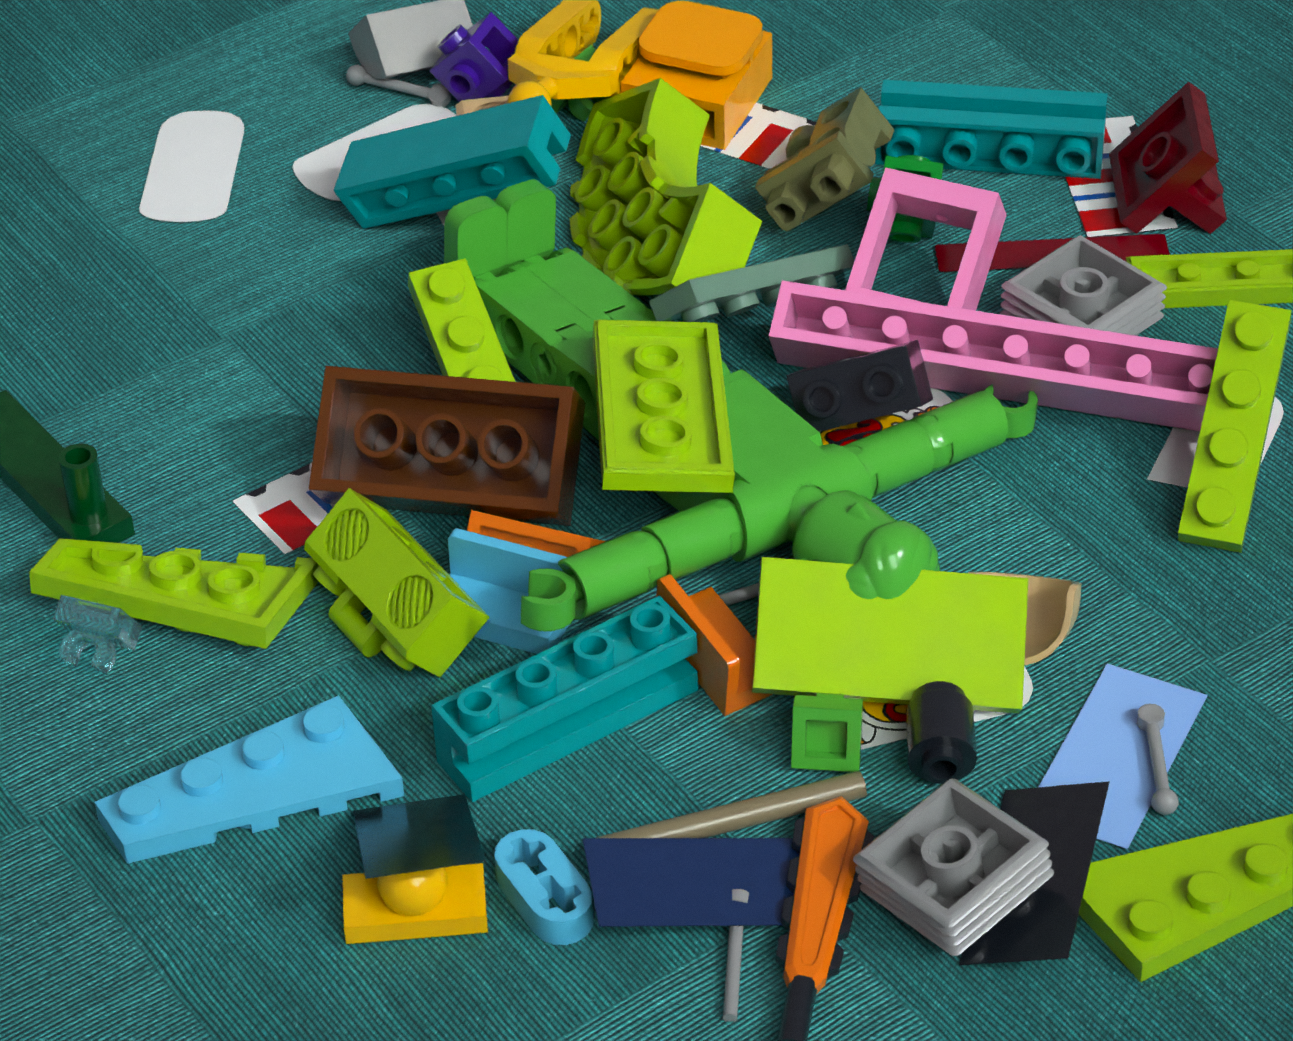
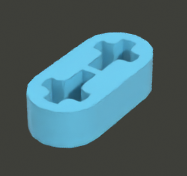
M534 829L517 830L501 838L495 847L494 854L496 881L501 891L533 933L542 941L553 945L572 944L587 936L593 927L594 921L592 891L588 883L554 840L547 834ZM527 865L530 867L538 865L539 874L534 875ZM553 898L560 908L553 907L549 909V899Z

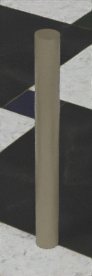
M855 771L596 838H708L806 812L808 807L840 796L848 802L865 798L867 796V789L862 773Z

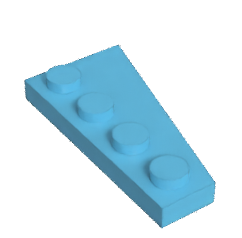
M338 695L95 801V807L99 823L128 864L214 843L217 832L240 827L251 829L252 833L279 827L278 817L317 808L319 817L348 810L347 800L378 793L380 802L403 797L404 789L402 776Z

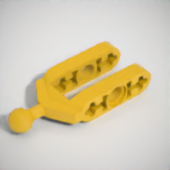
M563 0L519 38L515 54L508 59V80L517 85L510 91L507 103L543 95L551 106V99L612 97L620 94L621 81L640 56L639 37L659 9L642 8L601 43L589 61L574 58L596 42L601 26L600 4L597 0Z

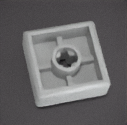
M1079 235L1001 285L1006 291L1001 294L1005 301L1000 304L1004 308L1000 315L1138 336L1142 331L1164 317V314L1160 311L1165 308L1161 301L1166 298V295L1162 292L1167 289V286Z
M948 779L853 857V862L857 864L855 870L859 873L858 881L862 883L860 885L861 891L952 956L961 954L1054 875V870L1050 868L1052 861L1048 858L1050 851L1046 849L1049 845L1047 840L956 779Z

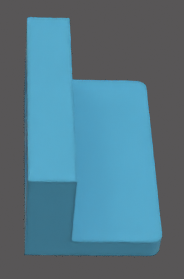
M455 528L447 539L450 576L490 617L474 637L535 654L557 645L568 626L555 631H537L521 624V596H528L529 571L539 568L563 571L558 565V561L567 557Z

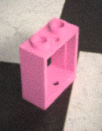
M885 167L845 290L917 301L871 290L896 213L971 230L947 306L976 311L1007 216L999 193Z

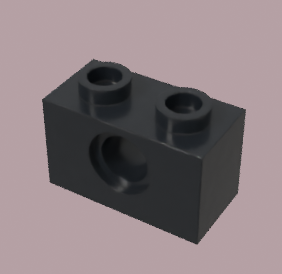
M918 340L805 368L786 375L795 412L819 432L921 407L933 400Z

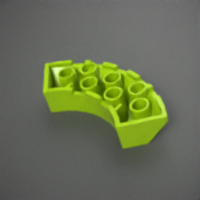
M662 78L594 103L576 157V161L584 166L582 178L580 181L578 180L573 183L570 188V196L579 203V213L576 212L570 218V231L573 242L582 247V257L631 295L636 296L663 294L690 279L744 268L762 220L712 183L697 186L699 149L710 115Z

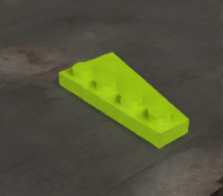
M59 538L29 571L31 593L58 599L66 604H79L117 613L125 618H138L175 627L183 632H196L234 641L242 646H255L267 649L319 582L313 575L319 565L313 558L297 557L295 567L266 565L265 554L240 552L238 553L236 563L201 560V549L176 547L174 551L165 552L157 556H144L142 546L138 544Z
M1293 814L1091 862L1079 915L1139 982L1157 975L1293 907Z

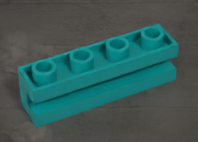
M883 79L881 105L878 106V109L894 128V133L889 142L876 149V164L884 165L886 156L916 155L925 157L931 162L944 163L943 169L1101 179L1108 93Z
M540 95L351 141L333 191L360 226L365 229L449 210L461 202L479 196L496 199L503 189L527 180L535 179L546 187L556 185L561 169L552 155L566 152L571 134L545 97Z
M659 595L431 705L437 763L469 800L474 802L698 691V671L685 659L697 653V633Z

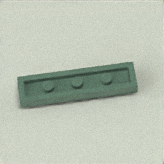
M848 244L690 279L649 302L656 321H672L682 318L683 322H705L720 314L719 309L724 310L726 317H731L760 305L759 300L763 299L766 308L776 306L782 280L836 288L838 284L835 277L850 270L853 267L854 259Z

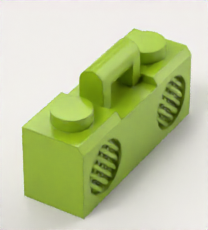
M348 488L305 541L304 550L319 565L313 573L314 577L325 588L338 596V599L329 609V618L365 657L375 656L382 650L393 662L409 672L417 665L441 677L490 618L385 508L351 488ZM365 607L373 613L370 622L361 614Z

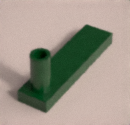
M6 390L0 392V479L58 538L119 543L135 535L132 515L103 487L96 449L91 445L83 443L73 444L64 448Z

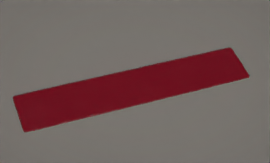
M1165 234L1085 237L1126 261V257L1170 255ZM1074 238L1000 241L997 244L989 270L1028 268ZM967 243L935 245L940 272L959 270Z

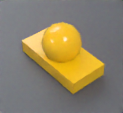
M483 863L457 865L369 879L365 878V873L342 875L343 919L346 944L488 933Z

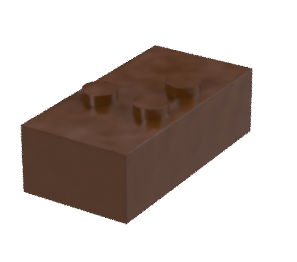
M325 365L309 490L328 504H336L348 488H351L385 509L470 517L471 510L522 522L571 526L586 403L575 388L569 386Z

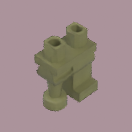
M862 87L820 112L815 126H800L791 133L786 146L787 159L764 173L765 176L758 179L755 189L767 202V212L782 230L790 231L871 183L874 174L870 167L876 161L875 150L891 140L894 128Z

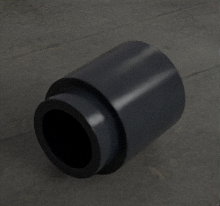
M935 681L922 685L915 691L912 700L906 708L908 765L916 776L929 782L943 784L948 779L959 780L967 776L974 769L977 762L973 705L966 697L964 691L953 683Z

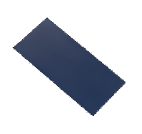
M582 838L599 927L782 925L781 917L784 899L794 896V893L786 887L789 862L799 857V854L791 848L793 838ZM732 889L748 891V903L733 901Z

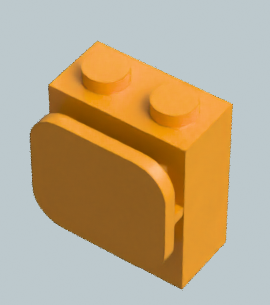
M690 1L667 3L657 11L640 35V56L621 81V93L662 78L710 115L701 145L725 150L772 79V33L763 31L762 22L757 17L748 13Z

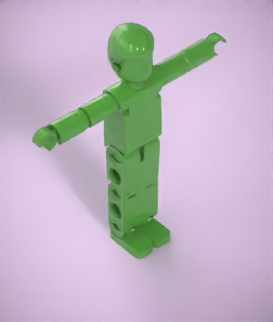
M532 179L509 186L498 194L495 201L487 196H479L453 206L446 215L444 223V263L466 258L507 362L535 384L574 387L586 403L583 427L599 440L593 354L594 320L656 321L653 310L648 309L642 302L574 250L566 247L553 251L555 249L556 197L541 182ZM722 361L735 472L733 493L654 491L680 512L643 526L641 531L627 532L619 537L559 560L558 565L563 571L549 568L529 571L528 596H521V624L537 631L563 629L571 624L573 619H584L653 590L657 587V579L671 574L675 580H678L728 558L742 562L790 541H793V559L854 564L848 569L846 579L855 595L864 599H873L877 596L883 599L896 598L911 587L921 570L940 571L938 552L927 533L910 522L895 520L871 501L872 498L923 478L931 472L940 471L1000 446L1006 441V438H1019L1028 435L1035 427L1038 405L1037 394L1034 391H1029L1027 404L1017 408H1009L1001 405L999 400L993 395V385H990L983 391L975 392L844 446L836 444L823 445L820 432L746 371L741 369L731 373L727 365Z

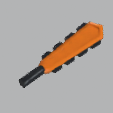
M842 796L806 808L805 817L795 821L791 848L799 854V857L790 860L786 887L794 893V896L784 899L781 924L789 933L779 937L775 959L784 969L783 978L788 988L777 1041H807L816 994L825 986L827 978L839 974L844 950L837 944V941L846 939L849 936L854 913L847 907V904L858 901L861 890L860 885L862 884L858 881L859 873L855 870L857 864L853 862V857L874 840V836L867 830L869 820Z

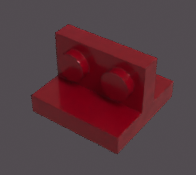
M1188 81L1109 153L1120 223L1136 234L1169 205L1210 234L1227 220L1222 197L1224 189L1219 181L1216 168L1219 159L1206 95Z

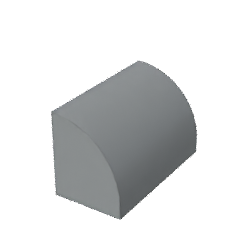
M437 0L368 14L348 34L355 54L365 71L373 78L384 79L431 69L443 54L438 48L439 43L458 25L461 24L466 30L473 25L464 0Z

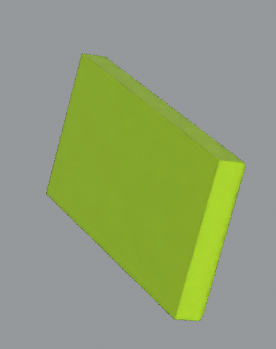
M594 320L593 354L602 490L733 493L735 472L718 324L710 322Z
M762 557L759 575L752 693L790 696H816L817 693L844 694V698L863 699L865 702L908 705L915 691L922 685L935 681H945L959 686L971 701L974 710L1016 714L1021 712L1023 706L1028 578L921 570L916 581L902 595L893 599H883L878 596L873 599H864L853 593L846 579L848 569L854 564Z

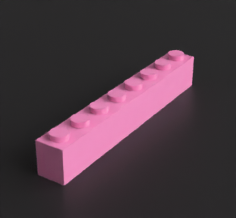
M783 280L781 281L769 332V339L777 363L809 368L918 340L930 388L973 394L993 385V395L997 399L1027 403L1029 391H1034L1037 394L1038 405L1194 431H1200L1218 352V348Z

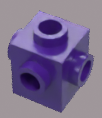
M489 12L468 30L461 24L458 25L439 43L438 48L443 54L431 68L430 72L459 102L484 97H499L513 83L508 80V59L515 54L519 40L492 12Z

